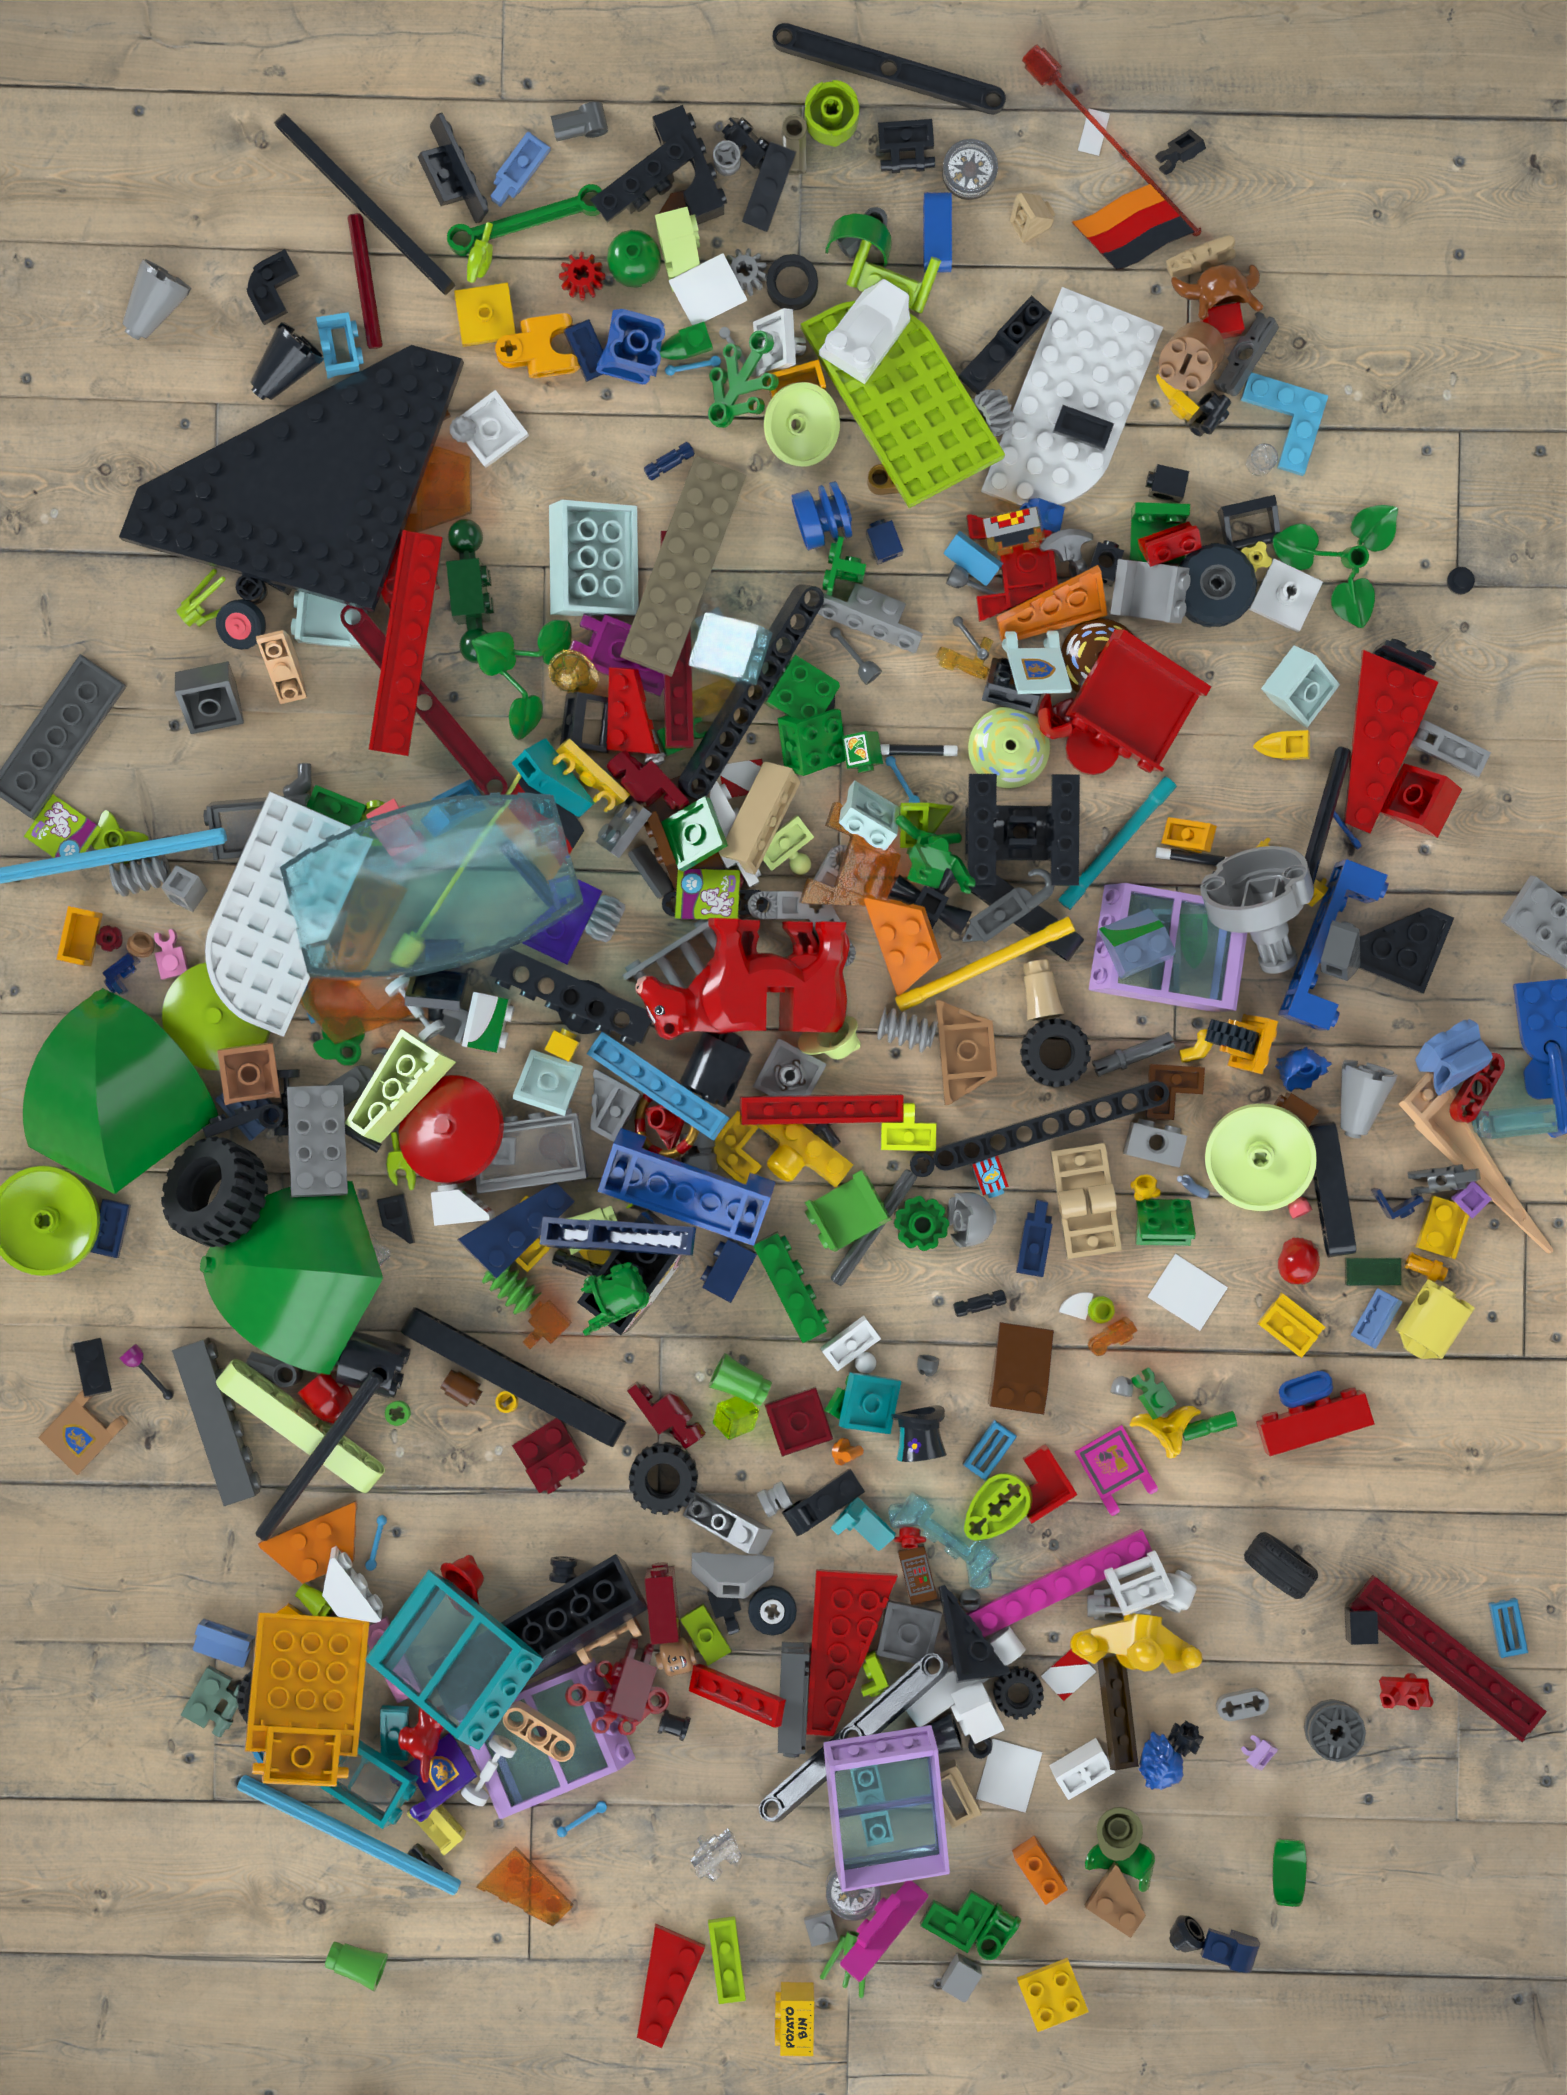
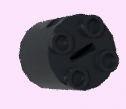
M702 1032L680 1079V1085L702 1096V1099L726 1108L727 1104H730L753 1054L750 1053L743 1038L733 1032Z
M354 1330L335 1364L338 1366L336 1383L359 1389L371 1372H376L383 1377V1382L374 1394L394 1398L397 1389H400L404 1374L401 1372L404 1364L408 1362L411 1349L407 1348L406 1345Z

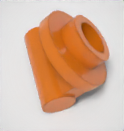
M846 1438L839 1439L832 1448V1457L835 1463L841 1466L864 1453L860 1445L850 1446V1441Z

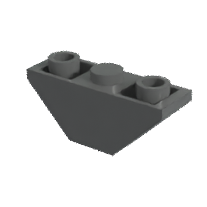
M1333 920L1321 958V972L1348 981L1360 967V929L1349 922L1343 921L1340 923Z

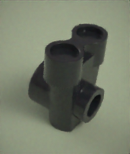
M1214 391L1205 394L1197 404L1202 414L1192 423L1190 431L1199 437L1204 433L1211 435L1216 427L1229 416L1230 412L1227 409L1231 404L1230 399L1224 394L1218 396Z

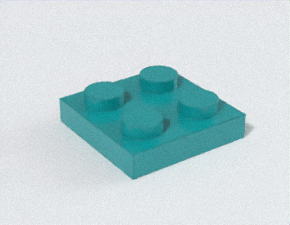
M849 1372L838 1426L846 1429L891 1434L894 1421L891 1414H895L902 1381L894 1378Z

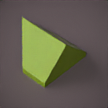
M901 803L899 806L900 815L905 816L918 829L934 834L953 808L952 805L936 803ZM900 828V848L914 847L917 840Z

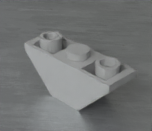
M709 1552L692 1553L691 1573L716 1597L745 1599L773 1577L774 1557L750 1556L735 1553L712 1554Z

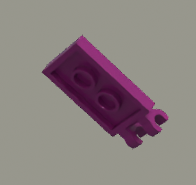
M605 614L602 622L583 615L580 627L592 631V637L588 646L573 640L570 652L587 658L584 664L585 667L609 676V667L639 669L644 691L660 697L664 689V674L620 657L632 625Z

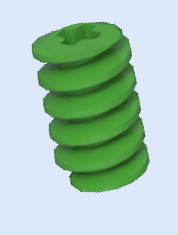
M511 1265L497 1279L486 1271L482 1283L485 1284L492 1281L489 1290L492 1292L500 1289L497 1298L502 1299L507 1296L508 1299L505 1306L509 1307L515 1304L514 1315L522 1311L524 1312L542 1293L533 1295L535 1285L525 1287L528 1278L523 1277L518 1280L517 1277L520 1270L516 1269L510 1272Z

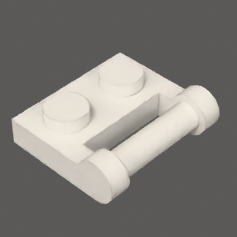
M1155 1550L1147 1553V1557L1114 1570L1112 1567L1104 1570L1107 1582L1111 1586L1123 1616L1175 1596L1173 1587ZM1152 1567L1154 1570L1150 1574L1120 1585L1119 1579L1146 1568Z

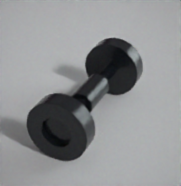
M300 1069L277 1070L278 1078H283L284 1092L289 1086V1078L300 1077ZM281 1093V1103L288 1108L287 1098L283 1096L284 1093ZM288 1121L285 1123V1127L274 1128V1136L288 1135Z

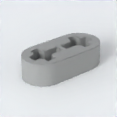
M1258 1688L1224 1694L1216 1702L1218 1714L1226 1721L1259 1716L1264 1714L1269 1706L1266 1694ZM1257 1695L1259 1699H1262L1258 1703V1708H1254L1252 1704L1244 1705V1703L1253 1701L1252 1696ZM1228 1701L1232 1705L1240 1704V1706L1232 1708L1231 1714H1228L1226 1710H1222V1708L1226 1707V1702Z

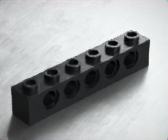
M503 946L490 976L496 978L495 984L510 990L511 985L521 989L519 995L535 1001L536 997L546 1000L544 1006L560 1012L561 1008L571 1012L570 1018L583 1024L588 1019L596 1023L594 1029L610 1035L611 1030L621 1034L619 1040L635 1046L636 1042L643 1044L652 1024L646 1009L506 946ZM526 967L529 971V978L527 981L520 983L516 980L515 973L519 968ZM546 978H550L554 982V989L549 994H544L540 989L541 982ZM572 989L579 993V1001L575 1005H569L565 1000L566 993ZM595 1001H601L605 1007L603 1014L597 1017L593 1016L590 1012L591 1004ZM620 1012H626L630 1018L629 1024L624 1028H619L615 1023V1017Z

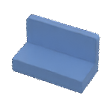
M203 1619L198 1624L195 1632L197 1638L193 1651L243 1668L255 1636Z

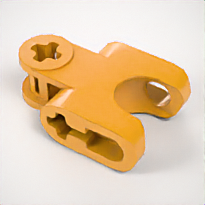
M567 313L524 319L520 322L522 333L502 336L495 345L498 362L503 367L513 369L527 366L530 378L575 373L580 368L578 359L574 354H559L551 347L553 338L564 333L565 329L573 326L572 316ZM512 347L513 356H507L506 348Z

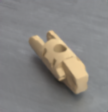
M1233 235L1223 236L1190 248L1168 259L1166 265L1170 276L1178 278L1195 274L1235 258L1236 253L1235 249H1233L1235 240Z

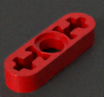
M1492 1053L1491 1065L1494 1067L1493 1070H1489L1490 1065L1488 1064V1066L1464 1081L1450 1105L1449 1112L1454 1121L1469 1123L1476 1119L1505 1069V1061L1500 1054ZM1476 1080L1482 1084V1091L1479 1095L1474 1094L1472 1090V1085ZM1461 1106H1465V1111L1467 1112L1466 1115H1462L1463 1110L1461 1109Z

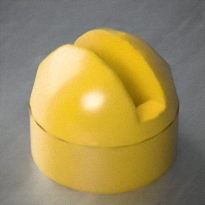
M508 1391L500 1392L495 1400L497 1409L503 1413L513 1412L519 1403L518 1397ZM512 1397L514 1401L504 1407L503 1403Z

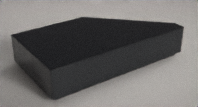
M405 1193L377 1199L382 1226L404 1239L407 1243H415Z

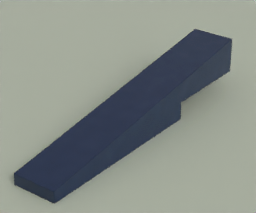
M543 1217L540 1245L553 1248L693 1256L696 1228L595 1219L578 1220Z

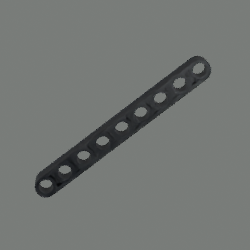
M800 584L790 593L746 666L742 676L738 679L678 780V787L683 794L701 799L710 793L822 607L824 594L820 588ZM809 591L810 600L806 604L805 595ZM793 615H795V616H796V623H795V625L792 627V626H791V618H792ZM781 638L782 646L779 650H777L776 644L777 641ZM767 662L768 670L763 674L762 667ZM753 685L754 693L749 697L748 690ZM739 708L740 716L735 721L734 713ZM725 732L726 739L720 744V736ZM711 755L712 762L710 766L706 768L705 761L707 757ZM697 779V788L692 791L691 784Z
M1149 1081L948 1143L937 1148L933 1157L934 1164L940 1170H952L1164 1104L1168 1100L1169 1089L1160 1081ZM1155 1085L1163 1089V1097L1158 1101L1151 1100L1148 1095L1149 1089ZM1126 1094H1134L1137 1098L1136 1106L1132 1109L1124 1108L1122 1105L1123 1097ZM1100 1102H1107L1111 1106V1111L1106 1117H1100L1096 1114L1095 1109ZM1074 1110H1081L1084 1113V1121L1079 1125H1073L1069 1121V1115ZM1048 1118H1054L1058 1122V1129L1053 1133H1047L1043 1130V1122ZM1022 1126H1027L1032 1130V1136L1027 1141H1021L1016 1136L1017 1130ZM996 1134L1003 1135L1006 1139L1005 1146L1001 1149L993 1148L990 1144L992 1136ZM969 1142H974L980 1147V1152L975 1157H968L964 1152V1147ZM947 1150L953 1154L954 1160L951 1164L942 1165L939 1162L938 1154L941 1151Z
M413 1307L400 1331L417 1343L610 1447L615 1446L627 1424L619 1416L419 1308Z

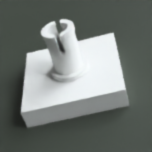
M783 308L753 322L754 331L768 332L774 340L773 349L767 354H763L756 366V376L761 377L764 373H773L796 365L795 354L803 355L806 350V346L799 345V343L805 344L806 340L803 337H794L793 309Z
M1273 559L1249 610L1295 632H1299L1323 581Z

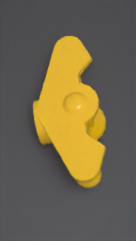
M1128 1614L1124 1616L1123 1620L1079 1631L1071 1637L1070 1641L1072 1651L1092 1664L1097 1663L1107 1653H1115L1119 1663L1125 1668L1131 1670L1138 1669L1144 1672L1152 1671L1163 1663L1169 1672L1174 1674L1196 1668L1203 1660L1202 1653L1198 1648L1183 1641L1162 1625V1617Z

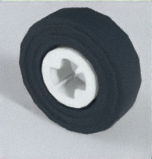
M773 1585L762 1587L750 1599L748 1607L750 1622L762 1634L771 1636L782 1634L791 1628L796 1619L797 1608L795 1600L790 1592L782 1587ZM771 1604H776L777 1611L780 1613L777 1616L774 1614V1617H769L768 1611L765 1609L766 1606L771 1607Z

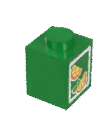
M863 731L842 736L847 769H858V773L874 771V766L883 764L878 731Z

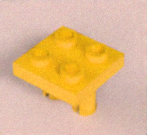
M1068 1957L1017 1977L1037 2032L1089 2012Z

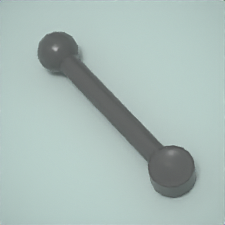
M954 617V626L959 627L977 650L978 658L986 660L989 657V652L980 647L963 624L962 617Z

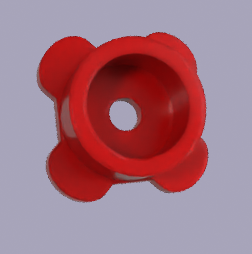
M903 1527L899 1529V1537H895L894 1542L902 1543L903 1548L913 1549L918 1547V1543L926 1542V1537L921 1536L919 1528Z

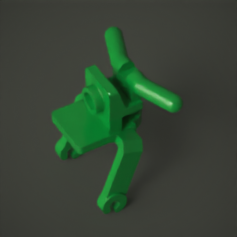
M903 815L897 816L896 824L913 839L917 840L914 847H909L906 852L912 862L907 877L908 880L937 889L940 886L946 868H949L954 874L961 892L970 894L971 889H969V886H975V879L970 876L962 859L948 851L949 844H957L962 841V835L960 833L936 835L918 829Z

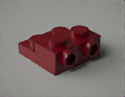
M554 1418L512 1445L539 1494L543 1491L550 1494L562 1486L559 1481L567 1476L573 1480L585 1472L583 1467L587 1464L586 1458L563 1421Z

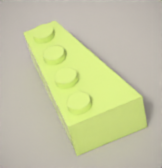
M401 1029L345 1121V1124L362 1136L381 1143L456 1061L427 1042H423L419 1037Z

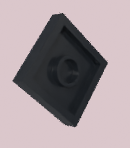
M415 968L405 993V1006L428 1008V1019L435 1022L439 1019L442 1021L444 1019V1014L442 1013L444 1009L460 1011L468 983V973Z

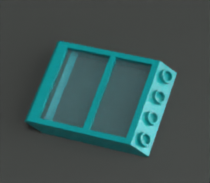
M429 1569L365 1660L455 1738L480 1750L543 1661V1658L450 1580Z

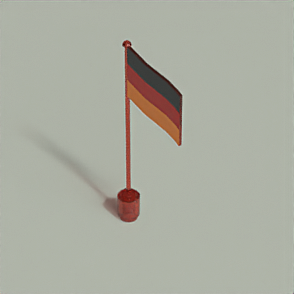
M1036 44L1022 59V62L1025 64L1024 68L1042 87L1047 84L1050 87L1056 84L1149 184L1124 194L1096 213L1071 223L1115 270L1134 265L1166 244L1190 234L1195 237L1199 236L1202 232L1201 227L1197 228L1062 84L1059 80L1062 76L1059 72L1062 68L1059 62L1045 47L1041 48Z

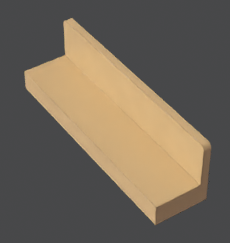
M770 762L762 764L726 837L728 846L719 851L721 857L738 861L747 873L756 874L801 781L792 768Z

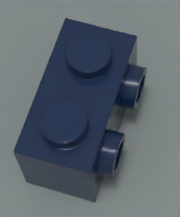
M728 1237L726 1243L720 1241L713 1254L718 1257L713 1267L707 1265L700 1279L704 1281L703 1289L731 1303L757 1253Z

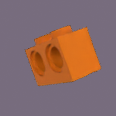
M1035 1835L1012 1850L1015 1861L1045 1905L1068 1891L1065 1879Z

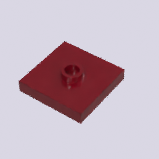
M816 1387L764 1404L782 1457L834 1439Z

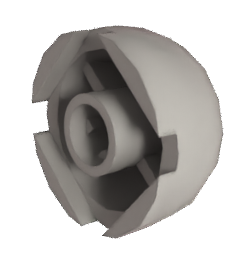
M973 1192L955 1193L956 1197L949 1199L947 1208V1219L949 1220V1225L953 1224L955 1232L950 1234L953 1242L960 1248L983 1243L991 1234L993 1225L996 1224L995 1210L991 1208L989 1202L981 1195Z

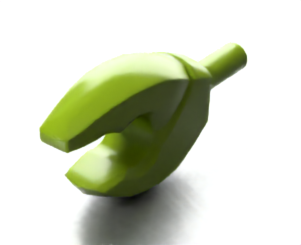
M486 222L482 240L476 239L474 247L469 254L467 264L468 282L474 283L477 277H484L490 267L493 253V245L488 243L493 226L491 223Z
M397 1131L391 1132L394 1151L388 1152L386 1160L387 1174L392 1183L398 1185L397 1170L404 1169L409 1190H413L416 1183V1172L411 1169L403 1157Z

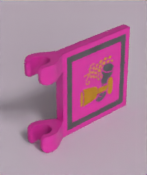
M1122 1425L1074 1451L1111 1516L1120 1512L1111 1494L1140 1479L1149 1494L1158 1491L1157 1485Z

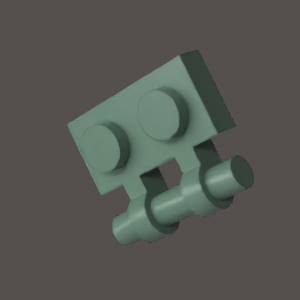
M209 1665L182 1711L181 1716L202 1728L207 1726L209 1720L214 1721L216 1725L212 1734L222 1737L225 1730L229 1729L232 1725V1717L238 1708L236 1696H238L239 1684L235 1691H232L228 1686L233 1678ZM222 1698L228 1702L223 1713L216 1710Z

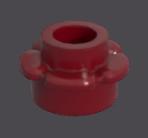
M105 925L100 928V933L96 935V942L103 951L112 952L114 949H119L122 946V932L118 927ZM108 936L112 937L111 941L107 940Z

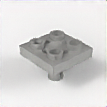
M778 1039L753 1087L770 1096L811 1095L827 1064L811 1055L802 1053L798 1048ZM798 1059L800 1061V1064L795 1061L798 1067L792 1065L793 1060ZM775 1065H780L782 1067L779 1073V1067H776V1072L774 1071ZM800 1078H801V1081H800L801 1084L804 1083V1079L806 1080L805 1085L801 1086V1085L798 1084ZM782 1083L787 1086V1090H786V1091H781V1090L779 1089V1086H780L782 1089H785V1087L782 1085Z

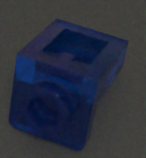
M127 953L102 972L106 977L104 983L112 993L117 992L119 995L126 994L128 989L119 978L126 979L137 970L135 966L141 961L131 953Z

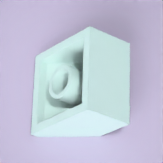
M1294 645L1267 679L1261 690L1276 706L1308 728L1340 684L1316 655Z

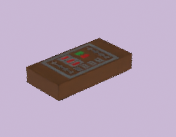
M924 1544L918 1545L917 1548L898 1550L911 1605L938 1599Z

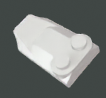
M885 279L865 289L835 330L827 335L824 345L819 350V356L865 384L910 322L909 295Z

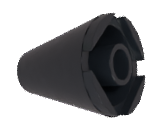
M281 322L277 326L250 381L253 385L251 390L262 400L266 398L274 399L324 360L320 351L303 335L300 337L296 333L292 334L295 329L285 322Z

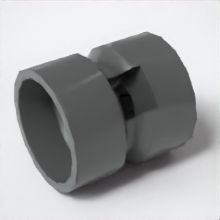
M699 1132L693 1146L681 1157V1162L705 1171L717 1170V1156L712 1152V1149L716 1146L715 1140L713 1141ZM688 1133L680 1134L679 1142L686 1138Z

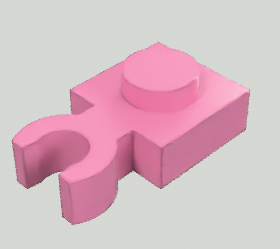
M174 929L168 930L170 938L167 942L162 940L160 933L154 934L155 942L162 948L161 952L155 953L161 980L180 976L189 969L184 948L182 946L175 948L177 934Z

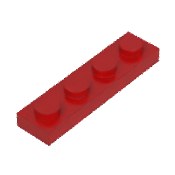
M703 1664L693 1665L689 1686L690 1692L773 1728L781 1726L786 1699Z

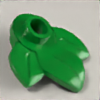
M353 1016L344 1026L335 1019L324 1018L321 1029L324 1039L313 1044L316 1053L325 1060L336 1059L338 1063L344 1066H351L357 1063L361 1057L360 1044L365 1037V1030L361 1020L357 1016ZM350 1048L353 1055L345 1057L342 1054V1050Z

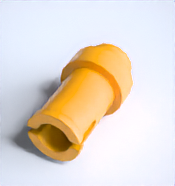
M1410 1252L1405 1262L1407 1264L1404 1266L1406 1269H1411L1427 1276V1279L1433 1282L1437 1280L1443 1282L1448 1272V1268L1443 1266V1262L1436 1259L1431 1261L1413 1252Z

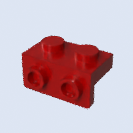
M1190 521L1138 539L1139 548L1150 567L1202 548L1199 529L1196 525L1192 526Z

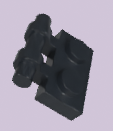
M932 119L878 122L879 153H890L891 160H880L881 172L891 171L892 174L900 173V170L916 169V172H923L925 168H935V156L924 157V150L934 149ZM915 151V158L900 159L899 152Z

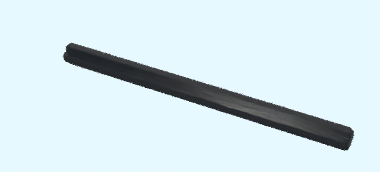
M371 1372L263 1520L255 1532L256 1536L262 1541H267L377 1391L383 1382L381 1375L376 1372Z

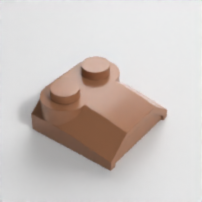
M259 1043L217 1050L225 1105L265 1098H281L273 1043Z

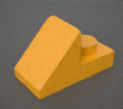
M1168 817L1161 844L1196 853H1202V851L1210 853L1217 826L1211 823Z

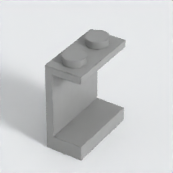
M1118 559L1110 614L1160 620L1167 623H1181L1186 613L1185 596L1186 590L1190 586V568L1163 564L1150 567L1147 562Z

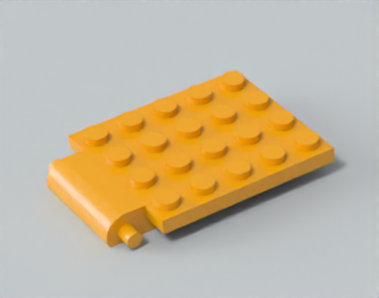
M258 1612L245 1751L264 1752L263 1763H253L252 1774L262 1775V1783L336 1787L337 1778H348L349 1767H338L339 1756L357 1757L369 1622L341 1617Z

